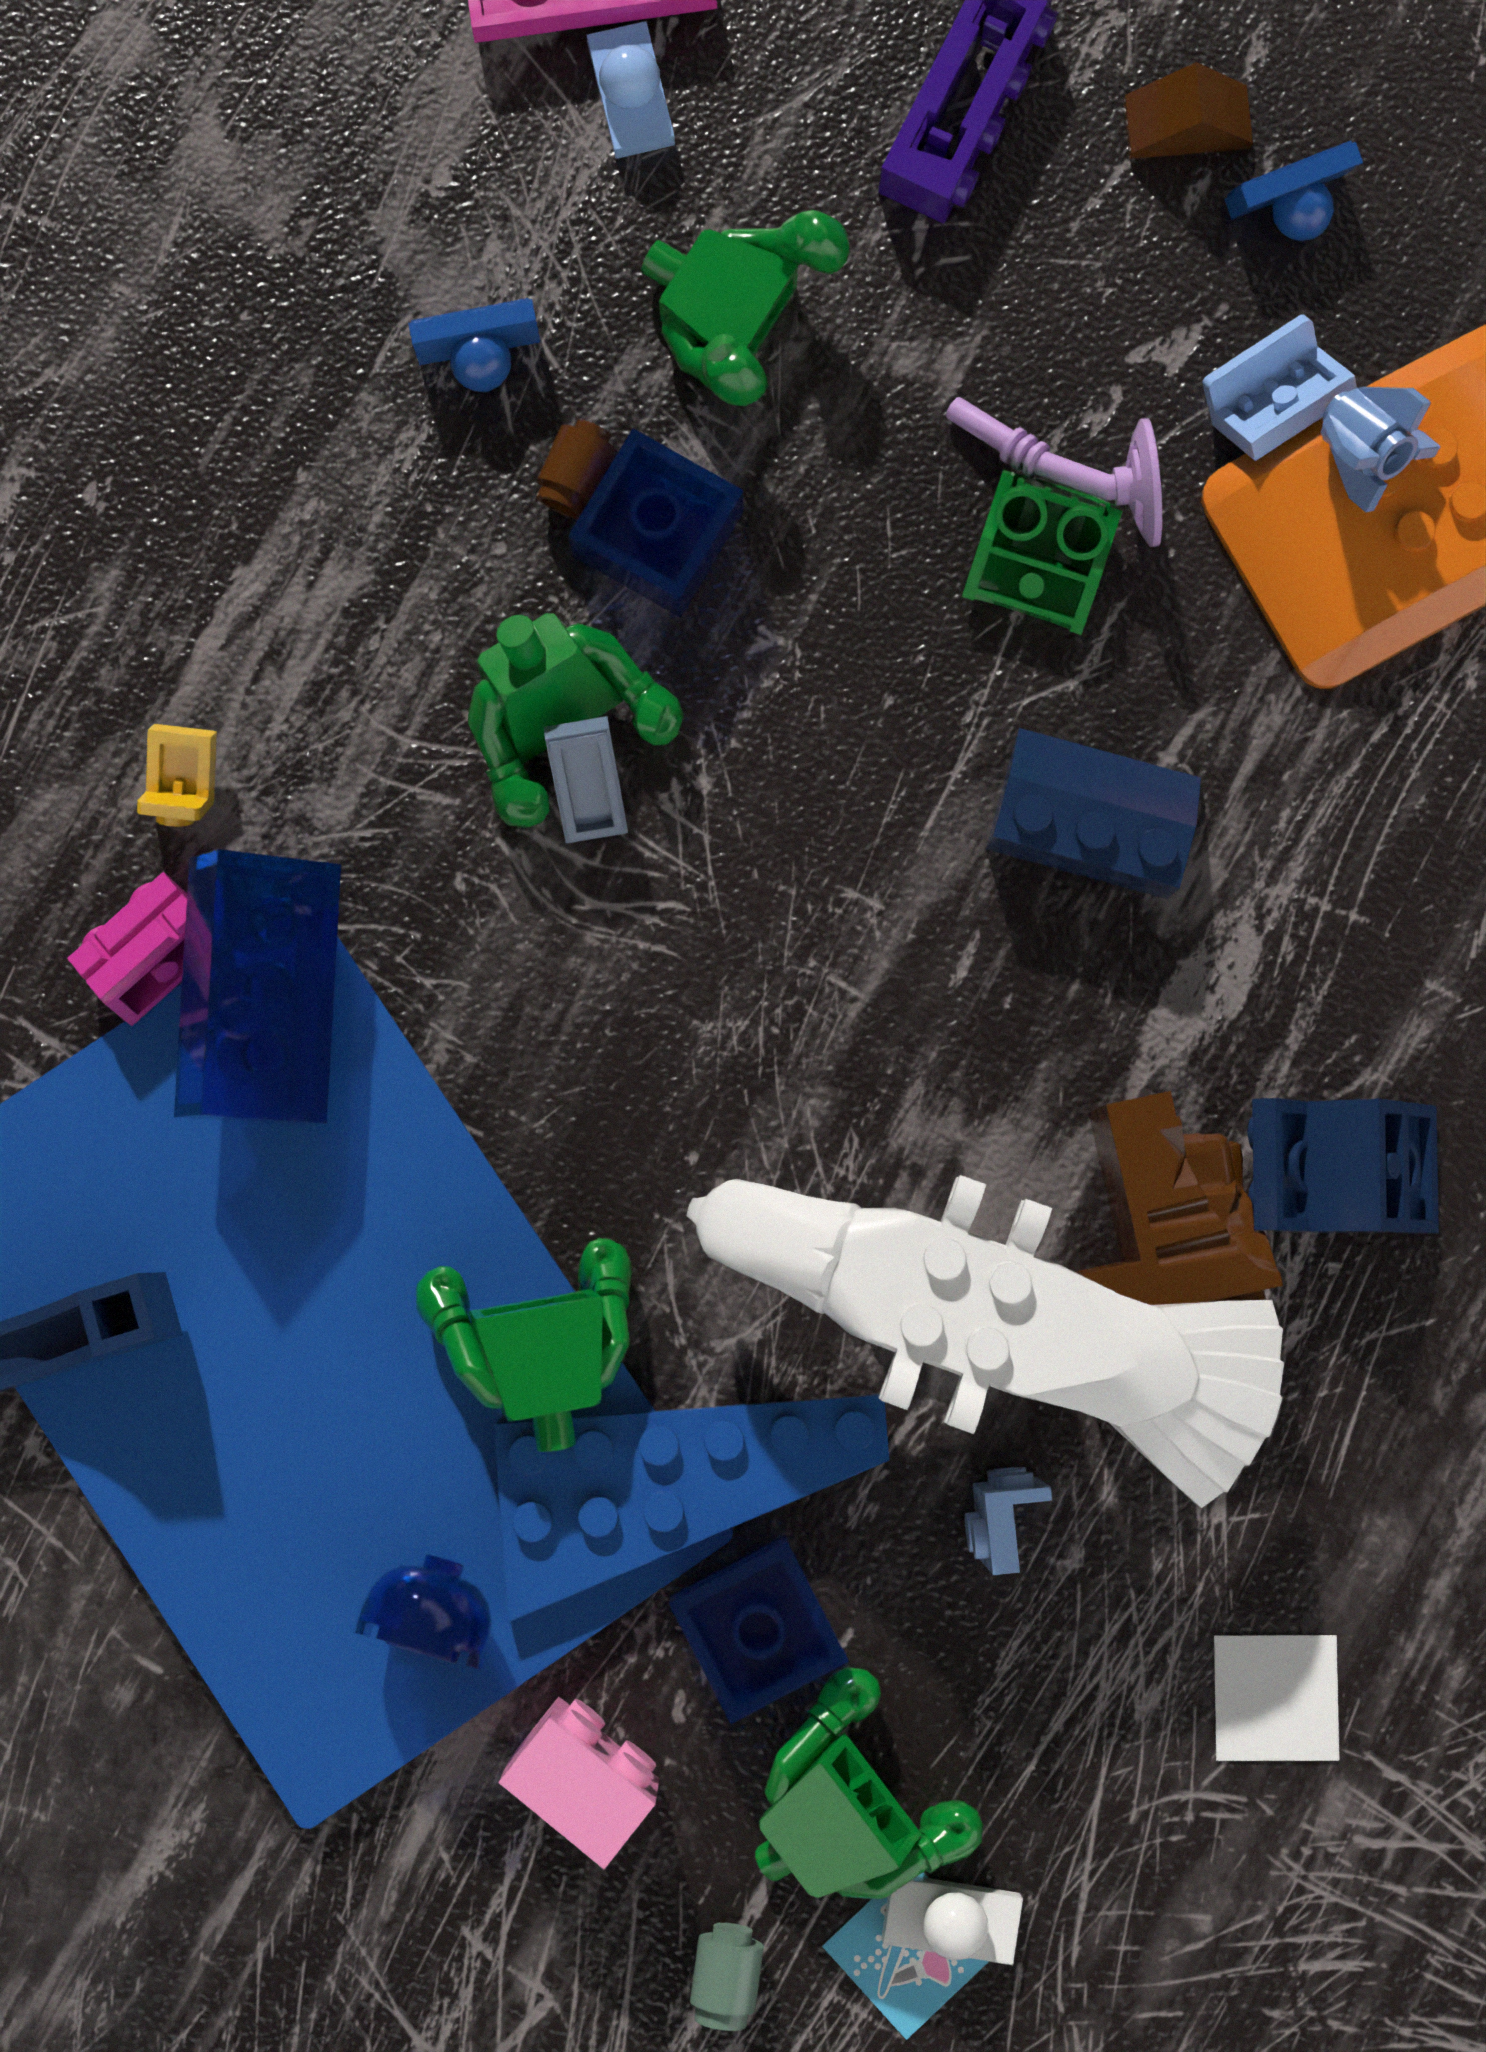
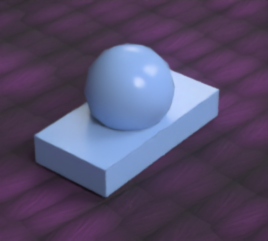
M647 22L588 34V48L615 159L674 146L675 136Z

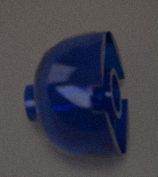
M426 1554L423 1566L400 1565L385 1572L371 1586L361 1606L353 1633L370 1638L374 1625L379 1627L376 1639L386 1641V1644L457 1664L460 1651L469 1653L466 1665L470 1668L481 1670L489 1645L492 1620L489 1603L480 1588L460 1578L464 1565Z

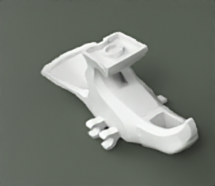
M961 1175L955 1179L941 1222L897 1208H861L854 1203L809 1197L773 1186L740 1179L729 1180L712 1189L706 1197L692 1199L686 1216L696 1224V1234L708 1257L784 1292L817 1313H825L849 1334L895 1352L879 1395L881 1401L908 1410L917 1385L921 1366L924 1362L960 1375L944 1422L947 1425L974 1434L978 1425L989 1386L1016 1396L1089 1414L1109 1422L1158 1470L1201 1508L1223 1492L1229 1491L1243 1467L1250 1466L1264 1439L1271 1434L1282 1401L1280 1390L1284 1362L1280 1360L1283 1328L1279 1326L1273 1301L1245 1300L1148 1305L1122 1296L1061 1265L1034 1256L1052 1208L1028 1199L1021 1200L1006 1245L969 1232L982 1200L986 1184Z

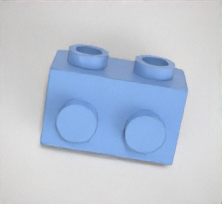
M1303 314L1207 375L1202 382L1212 425L1254 461L1321 419L1327 405L1335 396L1357 388L1355 375L1317 346L1313 322Z
M1026 1467L988 1470V1482L973 1483L975 1512L965 1513L968 1550L973 1552L975 1559H980L993 1575L1020 1573L1013 1504L1051 1501V1486L1039 1478L1033 1477V1472H1026Z

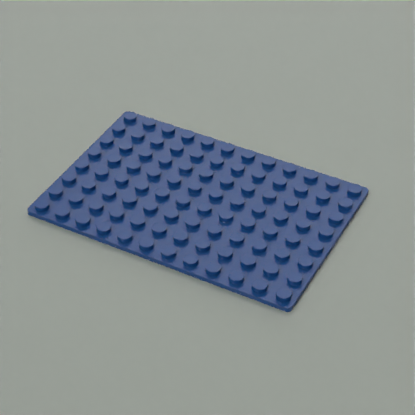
M311 902L299 905L174 988L133 1026L124 1021L0 1104V1322L43 1307L73 1293L132 1274L166 1272L183 1334L179 1337L16 1387V1390L295 1822L304 1829L313 1828L723 1547L733 1536V1528L727 1529L507 1623L494 1424L517 1421H508L501 1409L484 1407L455 1375L445 1347L437 1341L434 1332L425 1324L417 1312L416 1286L428 1271L439 1266L451 1267L460 1273L466 1284L471 1306L470 1311L576 1291L320 908ZM622 1362L613 1383L601 1389L600 1404L571 1410L572 1417L655 1410ZM532 1418L523 1419V1420H518V1421H530V1420H532Z

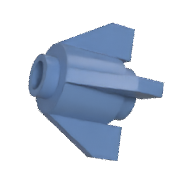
M1355 388L1335 396L1323 413L1322 439L1330 446L1348 498L1364 512L1374 511L1388 485L1383 480H1388L1398 475L1410 463L1412 458L1420 460L1435 457L1441 447L1427 434L1417 429L1431 402L1414 388Z

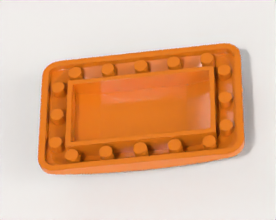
M1486 324L1366 386L1414 388L1431 402L1417 429L1423 431L1441 446L1435 457L1420 460L1412 458L1410 463L1398 475L1391 479L1383 480L1388 485L1374 511L1364 512L1348 498L1330 446L1322 439L1323 417L1256 461L1247 454H1244L1221 467L1208 478L1202 490L1201 504L1206 517L1296 672L1305 683L1315 688L1331 689L1340 686L1486 606Z

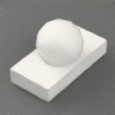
M917 1876L888 1896L881 1939L885 1945L935 1952L939 1956L952 1961L972 1958L1013 1965L1023 1898L1017 1892Z

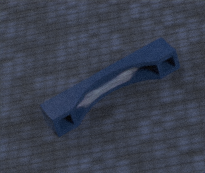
M166 1272L132 1274L73 1293L43 1307L1 1321L0 1392L182 1336Z

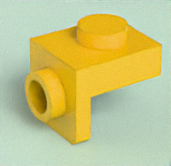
M153 724L148 729L146 792L137 800L138 814L156 816L155 820L157 823L173 827L189 826L194 821L201 820L214 804L217 731Z

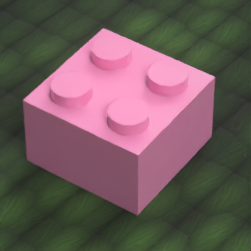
M558 1696L510 1757L498 1783L601 1868L605 1869L656 1804L659 1778L652 1773L656 1763L632 1742L626 1740L620 1747L601 1731L605 1725L604 1720L588 1705L578 1699H575L569 1705Z

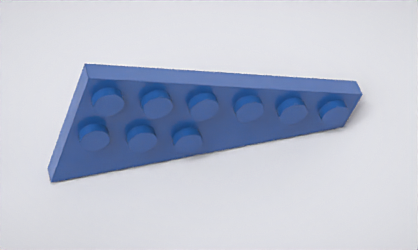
M880 1394L572 1417L576 1445L552 1452L537 1451L532 1420L494 1424L507 1623L889 1461L885 1402L879 1399Z

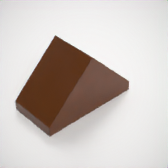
M1198 62L1128 93L1124 97L1129 159L1251 149L1253 145L1247 85Z

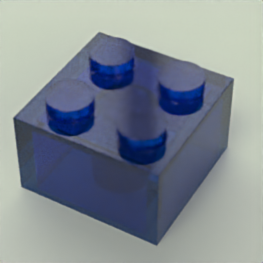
M633 428L569 534L573 557L681 618L743 514V490Z
M786 1534L671 1594L669 1605L730 1724L849 1662L846 1650Z

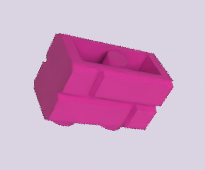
M162 872L152 882L137 888L133 892L129 903L105 925L98 926L88 932L82 941V945L67 959L86 980V983L98 998L129 1025L133 1026L223 945L227 939L195 901L166 873Z

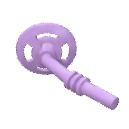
M957 397L950 404L946 414L947 419L1000 452V460L1007 464L1011 463V467L1018 471L1022 470V473L1029 478L1037 474L1098 498L1115 500L1116 506L1129 505L1134 521L1150 547L1160 545L1162 537L1161 479L1156 440L1149 418L1139 419L1129 446L1126 466L1114 467L1110 475L1050 453V446L1047 443L1039 442L1037 437L1032 434L1028 435L1027 431L1021 427L1012 430L961 397Z

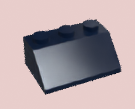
M1019 728L986 849L1168 899L1180 888L1197 824L1201 777Z

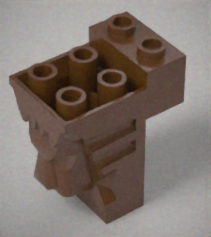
M1171 1091L1106 1104L1089 1112L1122 1262L1075 1271V1273L1122 1296L1148 1305L1266 1300L1264 1290L1283 1286L1281 1274L1277 1270L1265 1231L1256 1232L1254 1230L1252 1201L1245 1193L1242 1184L1243 1155L1241 1144L1228 1141L1226 1136L1217 1133L1183 1134L1180 1116H1176Z

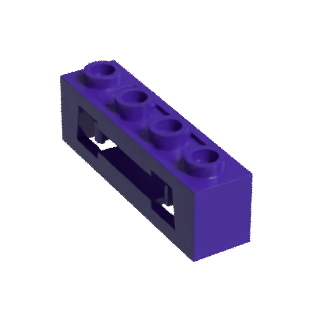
M1052 0L964 1L881 167L879 194L945 224L954 204L962 208L965 207L979 176V172L973 170L972 167L980 151L987 154L992 153L1006 121L1005 118L999 116V113L1007 97L1014 101L1018 100L1028 80L1032 65L1026 63L1025 60L1033 44L1041 48L1045 46L1054 28L1059 12L1050 8ZM986 16L980 45L997 53L960 126L956 152L952 160H949V150L953 135L939 129L938 126L974 56L979 25L983 17ZM1008 32L1014 34L1011 41L1006 39ZM925 137L927 138V143L923 151H920L918 148Z

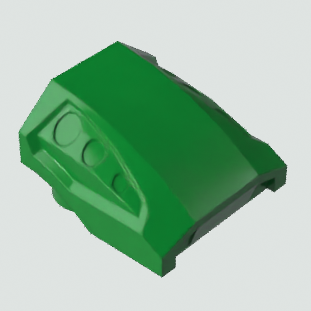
M1003 470L962 597L1002 606L1070 629V632L1082 635L1123 508L1095 496L1036 477L1029 478L1024 474Z

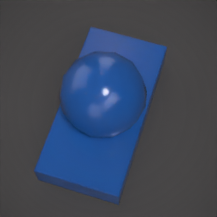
M1350 140L1240 184L1228 193L1227 198L1224 199L1231 220L1273 204V222L1281 234L1298 241L1316 238L1326 230L1334 212L1333 196L1324 183L1346 175L1363 163L1357 143H1352Z
M529 298L411 320L408 323L412 345L419 365L450 360V368L454 377L464 387L477 392H489L499 387L507 378L511 369V353L509 348L541 342L533 302Z

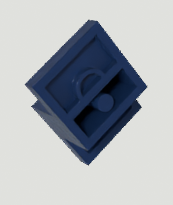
M1282 1098L1252 1099V1117L1248 1123L1247 1135L1249 1145L1253 1150V1182L1250 1185L1248 1196L1252 1201L1254 1230L1310 1233H1439L1436 1106L1387 1099L1299 1101Z

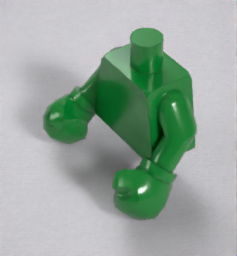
M810 210L790 217L780 228L725 229L721 233L711 229H704L687 255L663 241L657 240L643 261L641 273L666 287L659 301L660 321L662 322L661 333L680 370L699 378L722 401L730 405L748 406L757 401L766 392L768 387L766 374L759 361L755 358V354L797 289L798 265H806L815 271L833 274L840 270L847 262L850 246L848 234L839 221L822 212Z
M546 613L533 622L527 616L514 615L505 619L498 627L496 636L499 643L481 653L476 661L481 681L474 687L468 713V725L489 768L485 772L491 782V793L495 810L507 825L529 828L541 824L549 812V796L547 791L539 781L530 779L523 765L547 749L544 727L598 718L624 700L633 713L632 723L643 740L654 746L667 745L679 734L684 713L678 698L666 688L654 682L647 671L642 673L616 638L608 632L580 623L566 627L555 613Z
M598 1238L587 1244L580 1258L578 1268L579 1291L471 1311L467 1287L460 1273L451 1267L439 1266L428 1271L416 1286V1308L419 1316L434 1332L437 1341L445 1347L455 1375L484 1407L501 1409L508 1421L532 1418L537 1451H559L576 1445L571 1410L600 1404L601 1389L613 1383L630 1344L626 1309L629 1305L628 1291L632 1279V1263L624 1246L611 1239Z
M845 1667L828 1678L816 1704L807 1712L809 1718L777 1752L765 1788V1794L771 1806L759 1820L760 1830L767 1838V1841L759 1845L755 1851L757 1865L761 1872L772 1881H779L788 1874L793 1873L806 1892L817 1898L837 1892L842 1897L884 1899L924 1871L932 1873L940 1866L969 1857L982 1843L983 1823L977 1810L960 1800L944 1801L927 1808L921 1816L920 1828L918 1830L844 1732L839 1735L851 1722H860L872 1713L878 1705L881 1696L879 1682L867 1670Z

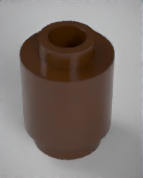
M578 419L575 426L561 425L537 478V483L541 486L536 496L537 500L562 515L574 519H582L586 508L594 507L618 454L617 449L609 443L611 434L604 428L582 419Z

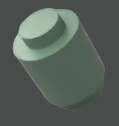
M716 1923L713 1926V1932L699 1935L690 2003L696 2007L694 2020L698 2024L725 2031H738L747 2027L748 2015L753 2014L756 2009L764 1945L752 1938L753 1930L751 1928L734 1923Z

